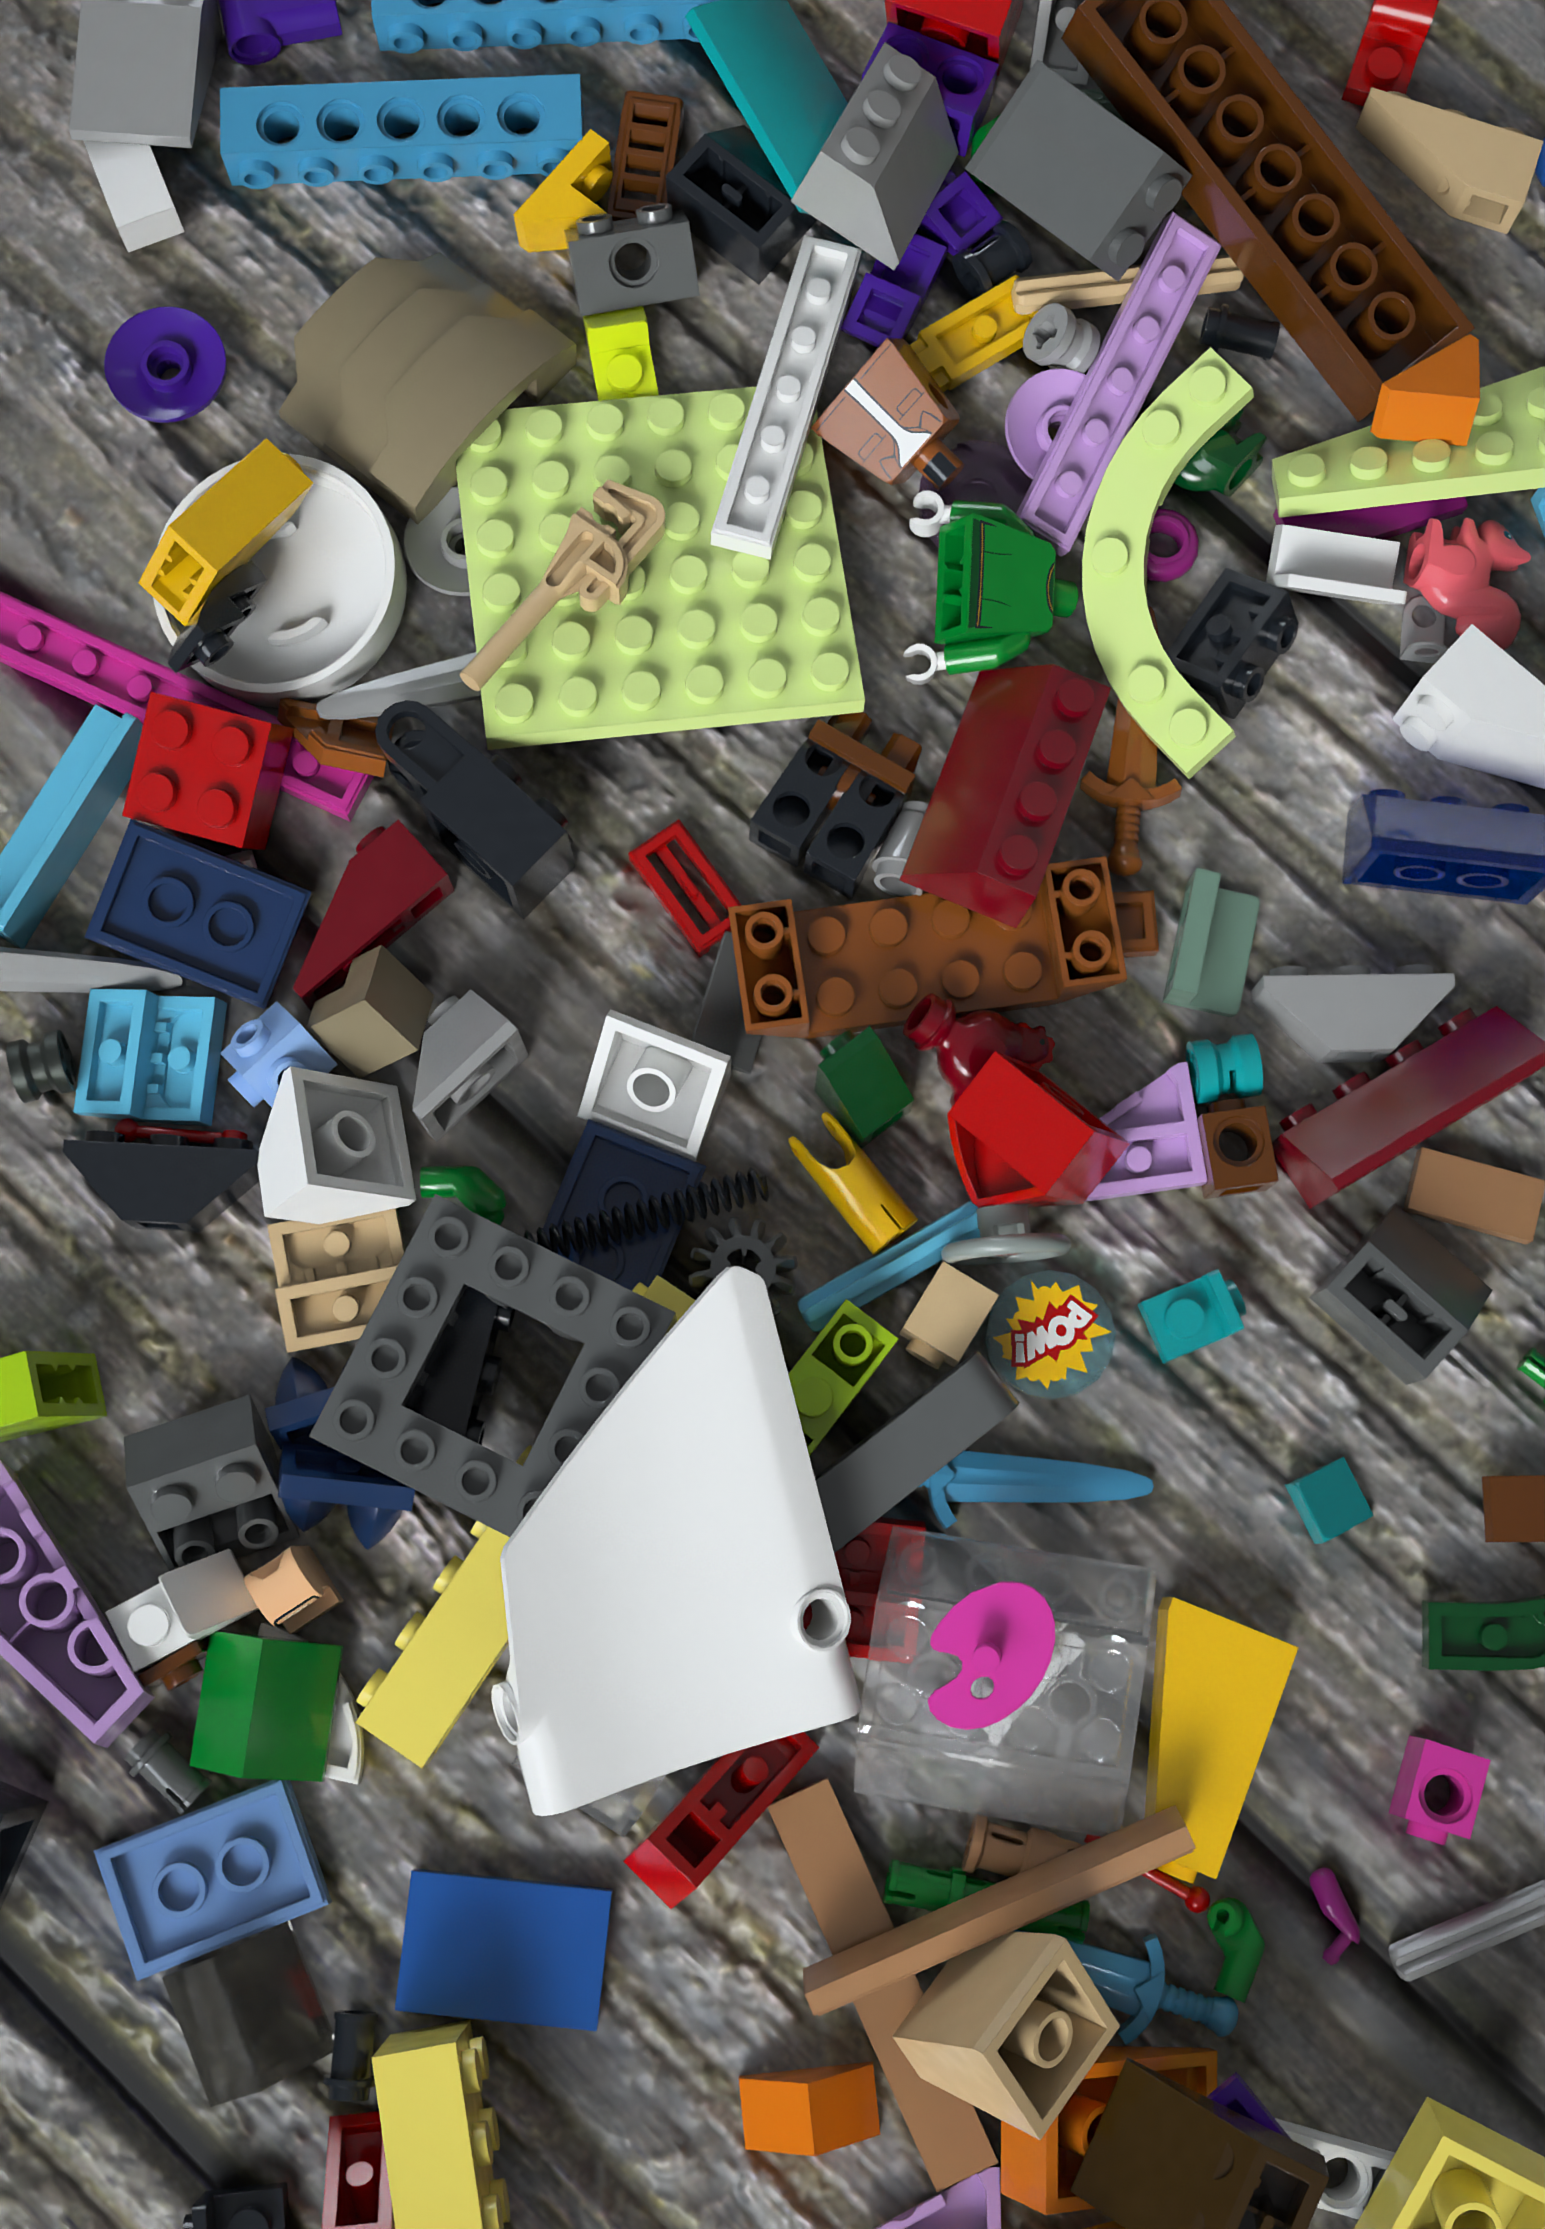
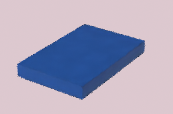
M414 1868L411 1871L395 2011L597 2031L613 1889Z

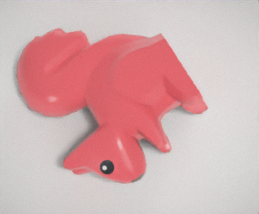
M1466 517L1461 527L1455 526L1452 529L1450 540L1444 539L1441 522L1438 519L1430 518L1424 534L1413 532L1409 538L1403 583L1421 592L1437 612L1456 619L1455 631L1459 636L1473 624L1500 648L1505 650L1510 647L1517 636L1520 628L1521 613L1517 603L1507 592L1489 586L1491 571H1516L1518 565L1531 560V555L1519 547L1510 532L1497 521L1486 520L1476 529L1474 520Z

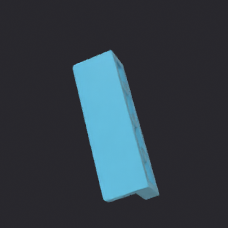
M95 704L1 852L0 937L21 949L25 948L129 782L143 727L140 720L126 712L120 718Z

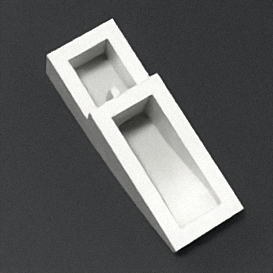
M84 141L110 212L128 253L185 232L150 145Z

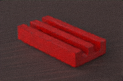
M678 819L630 851L628 857L700 958L710 951V947L718 942L721 944L725 930L731 932L730 920L728 917L721 922L666 845L674 839L727 912L728 907L742 905L683 823ZM653 853L656 854L710 929L703 935L647 859Z

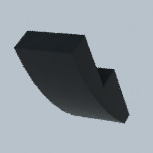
M252 560L236 568L215 586L179 634L168 660L169 666L175 673L198 662L208 667L220 660L232 648L234 642L230 635L256 609L257 605L252 599L268 580Z

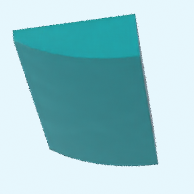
M719 0L693 7L685 15V18L792 199L848 102L787 0ZM795 205L800 213H807L806 211Z

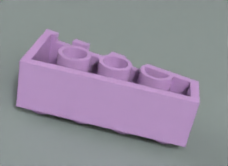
M0 1460V1655L94 1744L108 1748L155 1696L150 1688H144L138 1678L140 1673H134L114 1630L16 1472Z

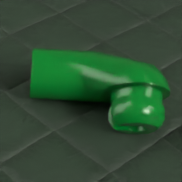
M475 1166L421 1167L420 1192L422 1198H433L435 1194L443 1198H458L471 1212L499 1226L504 1220L503 1208L507 1204L504 1191L480 1168Z
M1222 1898L1213 1902L1207 1912V1922L1210 1930L1225 1956L1213 1990L1246 2003L1265 1950V1942L1246 1905L1235 1898Z

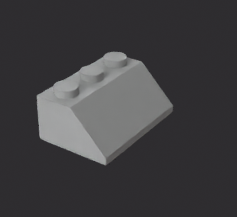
M884 42L791 199L792 203L892 270H895L959 153L936 77L920 67L911 57L901 54Z

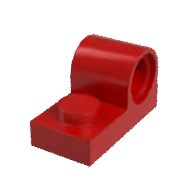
M1373 0L1341 100L1364 107L1371 87L1385 92L1395 91L1406 95L1420 49L1430 28L1439 0Z

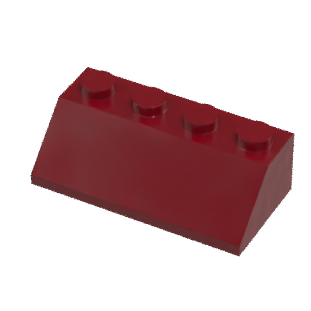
M1055 664L980 671L899 881L1017 928L1037 897L1111 687Z
M1498 1006L1493 1007L1478 1017L1471 1008H1468L1438 1027L1443 1035V1038L1424 1049L1417 1039L1387 1057L1385 1060L1391 1069L1371 1080L1367 1073L1363 1071L1332 1090L1338 1101L1317 1112L1313 1104L1309 1103L1281 1120L1279 1124L1284 1133L1272 1142L1274 1154L1309 1209L1545 1067V1041Z

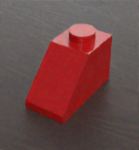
M379 2111L329 2116L321 2229H395Z

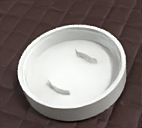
M294 454L288 455L297 461L303 473L313 482V485L297 511L248 561L252 560L268 579L252 599L257 605L256 609L230 635L234 645L226 655L208 667H205L201 662L191 666L217 690L245 703L279 708L280 699L284 698L308 703L321 701L338 691L350 687L362 678L378 662L394 638L402 618L407 593L406 565L401 545L389 521L366 489L347 473L329 463ZM240 461L220 469L198 484L174 510L165 525L159 542L167 527ZM153 597L161 627L171 645L174 646L185 626Z

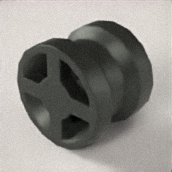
M60 1029L45 1033L41 1041L28 1043L23 1039L7 1043L6 1056L9 1072L15 1090L23 1103L39 1100L43 1092L56 1090L61 1094L76 1090L77 1073L67 1039Z

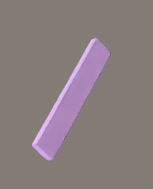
M1174 212L1164 219L1098 350L1094 362L1090 366L1016 513L1033 530L1034 536L1050 542L1056 554L1060 557L1070 551L1093 505L1106 468L1122 440L1130 431L1221 248L1217 240Z

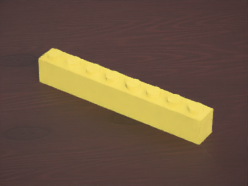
M658 1275L649 1287L639 1282L632 1290L676 1312L677 1321L696 1301ZM529 1445L516 1463L523 1466L533 1446ZM476 1521L470 1533L479 1540L464 1561L455 1555L444 1568L432 1588L440 1593L441 1596L427 1617L417 1611L397 1638L394 1645L403 1650L390 1672L387 1673L378 1668L356 1700L365 1709L355 1723L420 1768L425 1767L431 1762L509 1645L500 1556L504 1545L510 1537Z

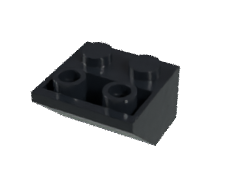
M745 125L705 133L666 175L667 203L672 204L673 211L683 209L689 221L690 232L758 285L818 220L810 214L800 213L795 204L791 202V197L756 137Z

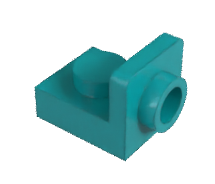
M1218 1269L1138 1304V1308L1163 1364L1234 1335L1244 1329L1240 1318L1246 1315V1307L1242 1295L1232 1279L1223 1280Z

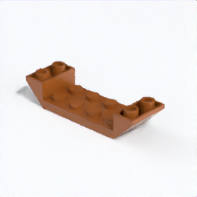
M1106 856L1048 864L1037 897L1017 928L931 893L922 894L921 896H904L794 912L791 899L728 907L746 1034L810 1039L839 1035L847 1030H850L852 1033L861 1032L869 1026L873 1030L904 1026L915 1006L930 993H934L942 1000L950 999L957 1010L955 1018H961L968 1013L978 1010L998 1013L1056 1005L1126 982L1127 980Z

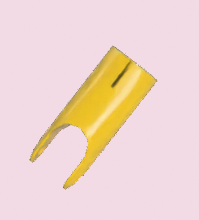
M824 1112L821 1115L822 1121L841 1146L846 1166L839 1169H831L820 1164L794 1136L788 1138L789 1146L822 1192L870 1252L875 1255L911 1228L918 1221V1218L841 1124L830 1113Z

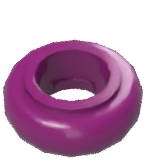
M1158 508L1154 516L1150 535L1163 533L1172 537L1179 551L1174 556L1168 558L1157 557L1149 551L1147 579L1150 581L1168 582L1179 579L1192 568L1198 557L1199 538L1195 527L1184 515L1174 510Z

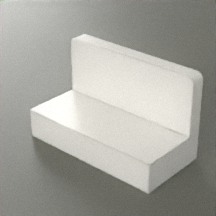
M1284 524L1275 525L1266 583L1288 591L1375 604H1405L1407 591L1392 589L1400 542Z

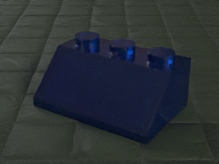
M1375 789L1369 791L1368 794H1361L1347 813L1342 883L1523 905H1527L1545 889V815L1532 814L1527 806L1504 803L1495 805L1491 809L1468 806L1467 800L1454 796H1439L1430 799V801L1405 799V793L1398 790Z

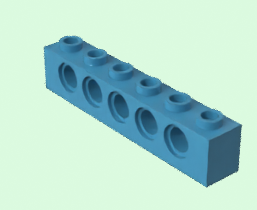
M371 0L372 20L380 51L411 54L421 49L453 48L458 51H473L479 47L498 46L530 49L538 45L572 44L578 47H587L600 42L626 41L643 45L652 43L655 40L677 39L699 42L685 15L693 7L719 0H558L555 2H545L546 0ZM491 1H500L497 4H486ZM433 3H441L438 6L428 7V5Z
M580 74L220 88V154L232 186L243 185L251 189H265L273 184L291 183L323 187L332 182L364 181L369 184L379 185L388 183L393 179L422 178L430 182H443L451 177L482 176L491 180L505 179L511 175L542 174L548 177L585 135ZM521 128L534 129L526 134L514 133ZM460 131H474L468 136H455ZM402 133H414V135L405 139L395 138ZM354 135V137L349 140L336 141L341 136ZM294 137V139L290 142L282 144L277 143L279 140L283 138Z

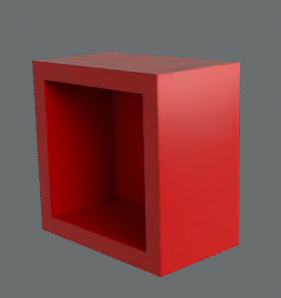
M151 692L122 816L240 848L265 850L294 728Z

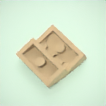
M398 1208L323 1224L290 1220L267 1225L279 1288L275 1289L287 1353L360 1339L406 1251Z

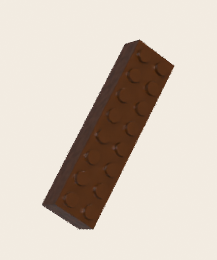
M1085 0L1077 7L1061 37L1063 42L1128 126L1164 151L1193 175L1181 194L1358 423L1376 409L1382 383L1465 337L1475 329L1224 0Z

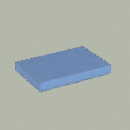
M271 1780L94 1850L137 1981L314 1911L332 1902L290 1780Z

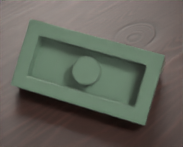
M1196 868L1185 887L1162 1003L1226 1017H1234L1240 1008L1260 899L1253 895L1220 889L1218 887L1221 873Z

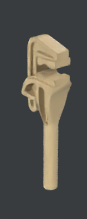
M607 480L602 487L600 486L593 493L594 512L605 521L615 523L622 537L617 541L616 530L609 525L597 523L593 519V515L581 507L576 514L574 513L571 516L565 537L541 582L461 671L460 677L462 681L471 689L480 691L555 604L568 595L579 592L580 606L588 612L599 610L607 600L616 605H621L628 591L629 575L662 539L665 533V511L661 502L651 495L611 480Z

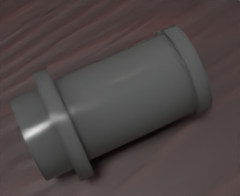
M152 1728L125 1756L124 1759L133 1767L129 1774L135 1777L140 1773L182 1815L210 1785L212 1780L209 1777H205L195 1767L190 1766V1762L168 1742L172 1738L168 1732L161 1736Z

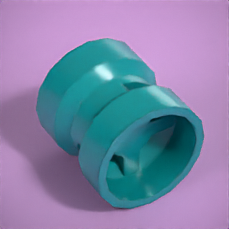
M1253 1034L1234 1035L1227 1043L1213 1044L1208 1039L1189 1041L1186 1044L1185 1062L1188 1063L1193 1098L1196 1104L1216 1102L1223 1094L1234 1093L1240 1099L1257 1097L1262 1094V1060L1257 1040Z

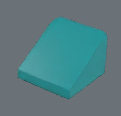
M1344 1457L1285 1484L1314 1544L1325 1543L1374 1516Z

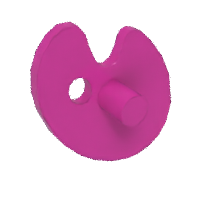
M999 1581L972 1591L949 1610L931 1635L930 1645L932 1649L938 1652L958 1656L962 1661V1670L948 1683L935 1689L928 1698L929 1710L937 1720L949 1727L958 1729L984 1728L1003 1720L1020 1708L1031 1697L1048 1669L1055 1644V1619L1045 1596L1034 1587L1022 1582ZM980 1677H989L994 1683V1689L990 1695L984 1698L973 1695L971 1690L972 1683Z

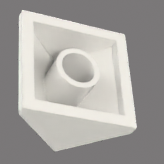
M610 1009L605 1019L578 1117L585 1120H593L696 1161L731 1077V1056Z

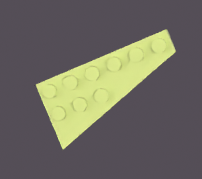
M1545 366L1480 388V401L1467 446L1448 445L1446 442L1438 439H1426L1420 442L1381 439L1370 432L1372 426L1370 425L1272 459V482L1279 518L1544 488Z

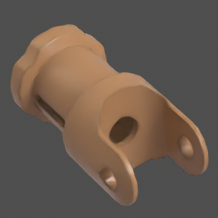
M976 1811L965 1845L962 1868L963 1871L972 1874L979 1868L1012 1877L1082 1845L1034 1827L1024 1832L988 1821L987 1814Z

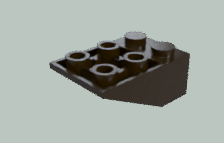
M1127 2057L1070 2191L1126 2229H1308L1329 2180V2174L1323 2155Z

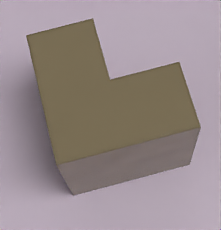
M380 945L352 960L344 987L315 1001L306 1030L358 1078H362L419 1050L434 995L383 945Z

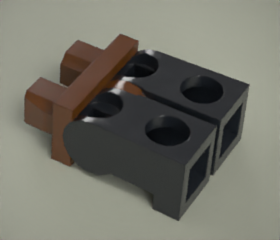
M864 712L833 715L827 723L818 719L809 733V738L802 744L751 818L749 840L796 868L805 856L804 873L849 899L853 898L861 884L864 873L895 823L903 804L911 797L916 777L914 773L922 751L920 744L903 734L893 733L881 754L861 744L872 726V719ZM829 810L832 811L827 820L825 821L824 825L820 829L819 833L813 840L812 844L810 845L811 840L813 839L821 824L825 820L826 816L829 813Z

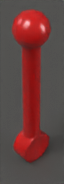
M130 1118L121 1119L114 1127V1132L125 1135L124 1143L133 1142L137 1138L149 1139L152 1134L178 1135L189 1138V1142L213 1144L215 1138L221 1137L245 1140L248 1138L246 1133L238 1130L211 1132L138 1125L136 1121Z
M1089 1830L1084 1842L1090 1843L1102 1836ZM1156 1868L1142 1874V1876L1182 1898L1187 1909L1193 1913H1202L1210 1906V1895L1203 1887L1193 1886L1190 1888Z

